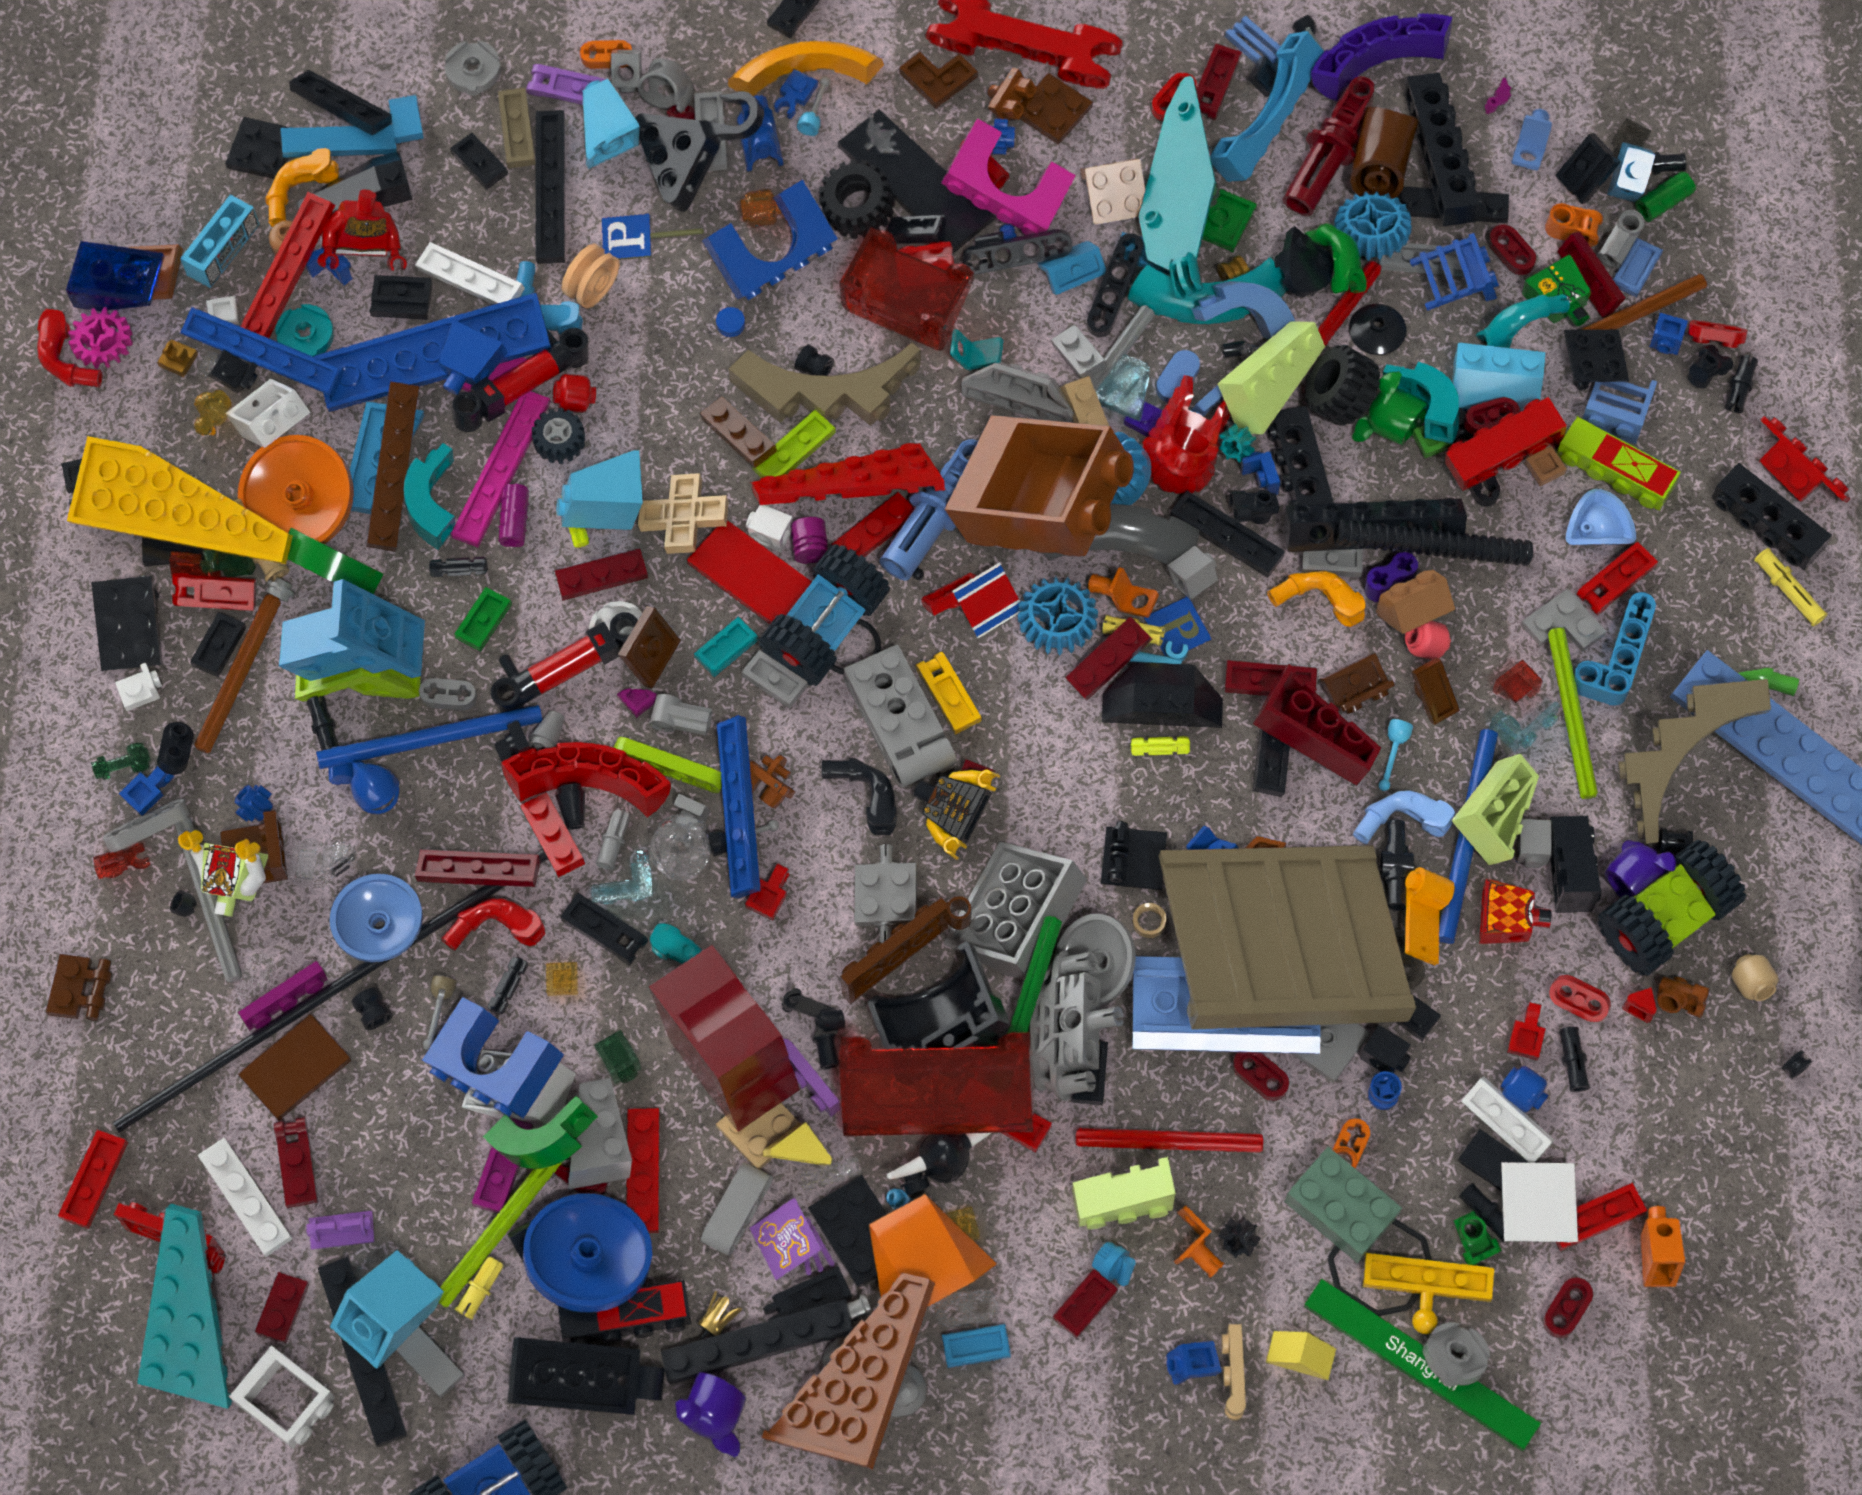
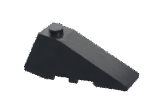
M400 151L371 158L340 176L335 181L312 192V194L336 205L332 214L339 209L341 202L344 200L357 201L359 191L364 189L375 192V202L381 203L383 207L413 200ZM304 198L296 202L298 210Z

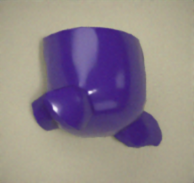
M1626 840L1621 847L1622 852L1610 863L1604 874L1607 882L1620 898L1624 895H1629V897L1634 895L1635 897L1667 871H1675L1676 859L1671 852L1659 854L1654 849L1640 842Z
M698 1373L688 1399H680L676 1402L677 1418L695 1434L711 1439L715 1448L721 1453L732 1457L739 1455L740 1443L732 1431L741 1417L747 1398L741 1391L719 1377L708 1373Z

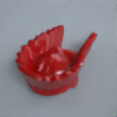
M1187 375L1183 376L1180 386L1175 388L1172 397L1168 400V405L1165 406L1161 417L1156 421L1155 427L1149 431V437L1142 441L1143 448L1148 453L1151 461L1150 478L1163 491L1175 492L1176 494L1185 493L1187 490L1193 494L1194 491L1200 492L1208 485L1211 477L1214 476V465L1216 464L1217 452L1222 441L1219 435L1224 432L1231 415L1225 400H1223L1221 405H1218L1212 419H1206L1202 415L1190 411L1188 408L1194 396L1193 377Z

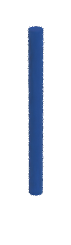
M535 705L316 752L319 769H325L508 730L507 725L518 721L521 727L540 723L542 721L540 706Z
M1483 729L1480 731L1465 803L1491 770L1498 733L1493 730ZM1460 830L1449 879L1454 882L1455 890L1450 903L1442 909L1439 922V942L1447 944L1455 942L1474 847Z

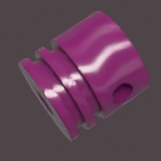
M804 517L797 519L791 524L794 560L801 564L818 563L828 550L825 521L818 517Z

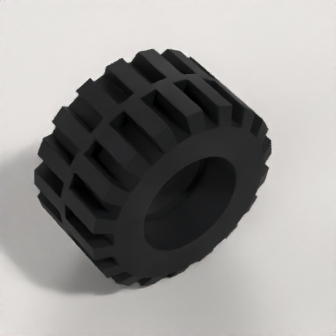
M850 160L848 165L842 162L839 164V169L832 168L829 171L830 177H824L822 180L824 187H820L819 190L821 196L819 198L820 204L828 223L830 222L831 227L835 231L839 230L840 235L844 237L849 233L852 239H858V235L868 238L870 237L869 233L873 231L876 235L880 232L879 227L881 225L884 227L888 225L887 217H892L894 213L892 207L895 206V200L886 175L883 171L880 172L878 166L875 164L870 166L869 162L862 160L861 164H858L857 160ZM866 191L871 193L868 201L862 206L856 208L843 206L847 197L855 192Z
M1336 345L1332 349H1328L1323 356L1318 358L1307 377V384L1304 388V394H1306L1304 400L1307 403V407L1337 425L1345 426L1347 423L1355 422L1356 418L1359 419L1368 410L1371 402L1375 399L1376 391L1380 384L1378 381L1380 378L1378 365L1375 361L1347 345Z

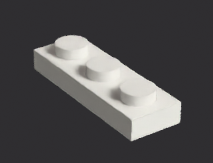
M1485 1077L1480 1078L1461 1101L1529 1163H1536L1555 1141L1528 1115L1505 1098L1502 1092Z

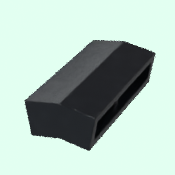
M1479 1129L1458 1159L1459 1163L1501 1192V1163H1529L1481 1129Z

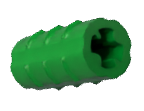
M1681 171L1638 199L1635 203L1636 209L1642 214L1646 222H1651L1696 191V185L1688 173Z

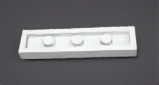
M431 242L415 264L419 271L493 305L519 298L525 290L522 283Z
M222 1138L198 1154V1157L265 1257L292 1240L225 1138Z

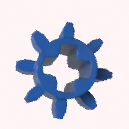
M995 119L994 126L992 127L1001 131L1002 134L993 149V154L1006 155L1007 148H1014L1015 127L1008 126V119Z
M250 785L245 786L235 798V804L240 807L235 813L246 822L248 820L252 822L254 819L257 821L263 820V812L271 811L273 804L268 800L272 793L262 785L259 787L255 785L253 788Z

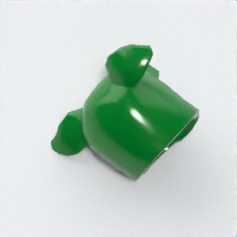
M1400 371L1389 372L1379 380L1380 391L1372 401L1368 415L1359 418L1352 435L1353 441L1363 442L1369 439L1373 432L1383 438L1402 446L1412 436L1413 429L1422 426L1428 411V404L1411 393L1398 388L1402 376Z

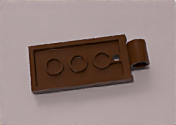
M958 896L946 903L941 897L931 906L927 904L921 907L915 913V918L908 924L902 923L891 932L890 938L882 944L881 942L875 943L867 950L866 956L859 962L852 961L842 970V975L840 976L842 996L849 1004H852L947 930L948 924L956 930L967 928L972 920L969 900ZM956 910H963L966 912L965 915L959 917L953 915L952 913Z

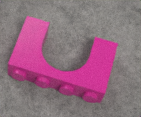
M977 118L941 184L947 186L950 192L971 200L976 207L992 212L1000 221L1008 224L1011 223L1018 227L1025 235L1047 231L1076 175L1051 161L1044 170L1033 192L1024 196H1011L1003 193L992 183L987 170L989 156L1002 132Z

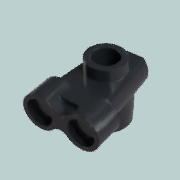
M1707 345L1699 352V358L1690 367L1687 378L1692 385L1698 388H1707L1713 377L1718 374L1723 376L1732 370L1734 366L1733 360L1728 356L1720 355L1716 346Z
M1244 490L1230 492L1229 500L1233 508L1235 522H1248L1251 520L1255 524L1262 525L1270 521L1271 515L1279 513L1276 493H1270L1267 490H1259L1257 493H1245Z

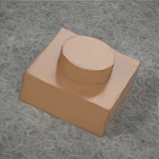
M1552 446L1526 458L1525 461L1526 466L1540 487L1564 475L1567 470Z

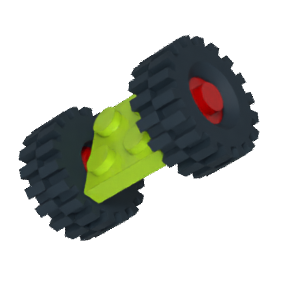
M1696 840L1675 855V871H1667L1635 897H1629V895L1622 896L1598 915V926L1602 928L1600 931L1607 938V944L1612 946L1615 950L1614 953L1622 958V962L1626 966L1630 965L1631 970L1635 973L1638 971L1641 976L1650 975L1673 957V948L1710 919L1721 920L1745 901L1746 893L1743 892L1745 891V886L1739 882L1742 879L1739 874H1735L1733 871L1735 869L1734 866L1728 864L1726 857L1723 854H1719L1717 848L1713 845L1710 847L1706 841Z

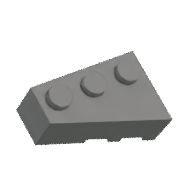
M611 1078L580 1083L578 1097L598 1117L576 1139L582 1147L571 1156L568 1190L630 1178L632 1158Z

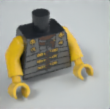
M990 770L952 772L948 777L940 776L935 786L921 780L914 791V797L926 802L922 814L927 817L926 827L933 839L948 855L956 860L959 859L956 856V850L961 846L965 849L967 848L966 844L992 795L990 791H996V788L991 786V781L995 777L1000 778V775Z

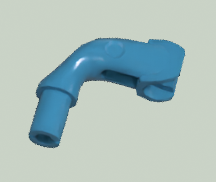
M522 261L519 263L516 281L522 283L525 288L520 297L535 292L533 281L536 267L532 262ZM565 301L561 302L560 305L540 304L547 330L558 331L559 334L570 328L582 330L583 319L579 315L580 307L577 303Z

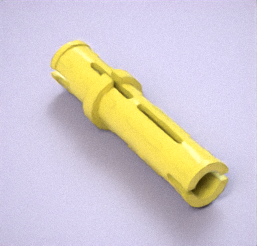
M1770 548L1763 550L1757 555L1754 561L1771 578V584L1773 586L1777 585L1811 623L1812 627L1827 617V612L1818 605L1791 574V568L1789 566L1785 567L1771 552Z

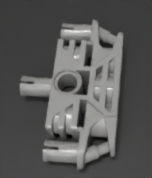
M1063 950L1056 955L1054 962L1047 969L1030 1022L1029 1055L1031 1082L1037 1090L1044 1091L1047 1088V1090L1055 1093L1063 1101H1067L1073 1093L1094 1091L1096 1085H1088V1083L1096 1082L1094 1074L1089 1069H1099L1100 1029L1120 1027L1124 1021L1122 1019L1116 1020V1018L1124 1017L1119 1006L1100 1010V980L1086 973L1087 971H1095L1098 966L1096 964L1090 965V963L1098 962L1093 951L1070 955L1067 951Z

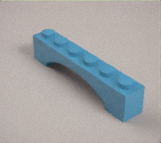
M1308 31L1288 34L1277 51L1276 56L1279 60L1274 87L1256 120L1240 135L1221 138L1211 153L1212 165L1226 181H1244L1253 174L1254 167L1267 152V147L1272 139L1280 132L1284 120L1292 113L1295 103L1307 90V85L1311 80V71L1324 53V50Z

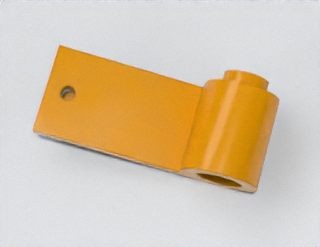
M1419 867L1411 871L1405 880V954L1436 966L1439 964V911L1450 903L1455 886L1452 880Z

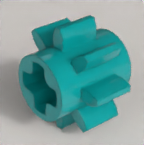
M1233 424L1228 428V431L1225 430L1219 435L1223 440L1219 449L1226 455L1227 460L1236 458L1238 462H1241L1243 458L1255 452L1251 445L1256 440V437H1253L1250 431H1248L1249 427L1246 426L1245 428L1238 429V426Z

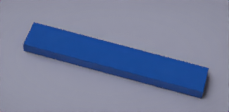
M191 307L180 331L186 337L220 351L224 349L237 358L249 363L254 362L259 367L332 397L345 371L340 367Z
M738 715L717 723L730 891L731 897L739 899L761 890L746 717Z

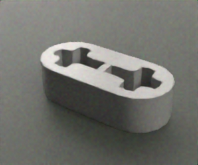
M431 678L425 680L419 688V695L423 704L430 708L462 711L472 708L477 701L476 690L467 681ZM432 688H437L438 693L441 694H435L434 698L430 699L426 692H431ZM462 690H467L469 696H466L464 701H459L456 695H461Z

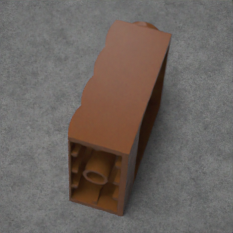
M991 415L944 510L964 539L971 544L999 546L1015 550L1028 549L1041 553L1056 552L1068 556H1086L1095 536L1105 534L1109 528L1111 521L1110 504L1118 487H1126L1130 483L1134 472L1133 458L1129 452L1125 451L1111 426Z

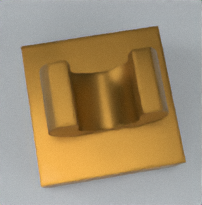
M171 339L164 347L157 363L159 367L185 377L198 353L196 349Z

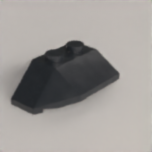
M1134 662L1103 693L1102 723L1222 728L1223 698L1195 665Z

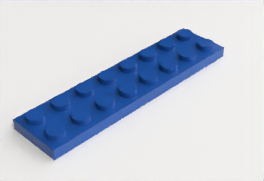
M537 293L315 355V358L345 370L334 396L323 393L328 411L332 412L388 396L390 381L420 387L447 379L449 374L442 370L439 365V359L454 320L502 342L507 350V354L499 364L536 354L550 348L551 343Z

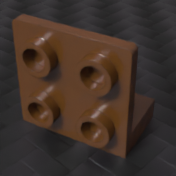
M275 810L263 812L264 823L260 825L226 830L220 833L222 846L235 848L237 843L248 839L250 844L255 842L260 845L259 853L268 854L264 868L266 879L263 884L288 880L282 823Z

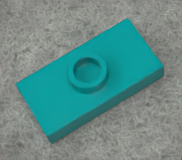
M738 616L694 653V657L715 677L758 642L759 638Z

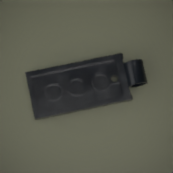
M514 1337L507 1404L635 1415L636 1399L662 1401L665 1368L639 1366L640 1349ZM619 1377L622 1378L621 1384L618 1383Z

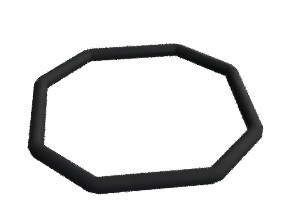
M1396 1219L1392 1224L1420 1240L1425 1260L1432 1261L1426 1238ZM1336 1245L1333 1247L1328 1255V1264L1335 1288L1378 1316L1407 1311L1413 1307L1420 1294L1413 1293L1406 1305L1376 1310L1341 1288L1334 1258L1340 1249Z

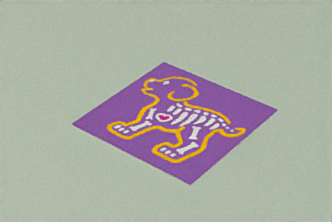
M795 1197L750 1227L776 1280L822 1250Z

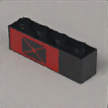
M685 1280L641 1287L628 1301L605 1311L578 1312L558 1306L563 1342L590 1344L592 1341L603 1340V1343L610 1344L621 1341L622 1336L634 1334L635 1338H646L654 1335L656 1330L666 1329L668 1333H675L685 1330L686 1325L692 1324Z

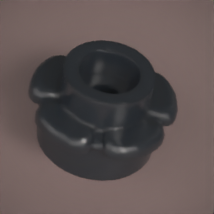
M922 1172L905 1176L903 1177L905 1183L901 1184L900 1187H904L907 1195L930 1187L927 1178L930 1175H923Z

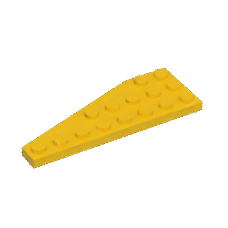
M87 436L67 522L286 565L293 538L289 533L142 446Z

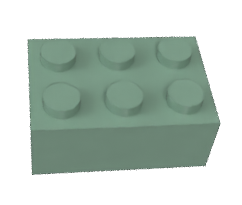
M1329 1146L1289 1190L1284 1200L1289 1207L1357 1264L1396 1220L1402 1210L1401 1206Z

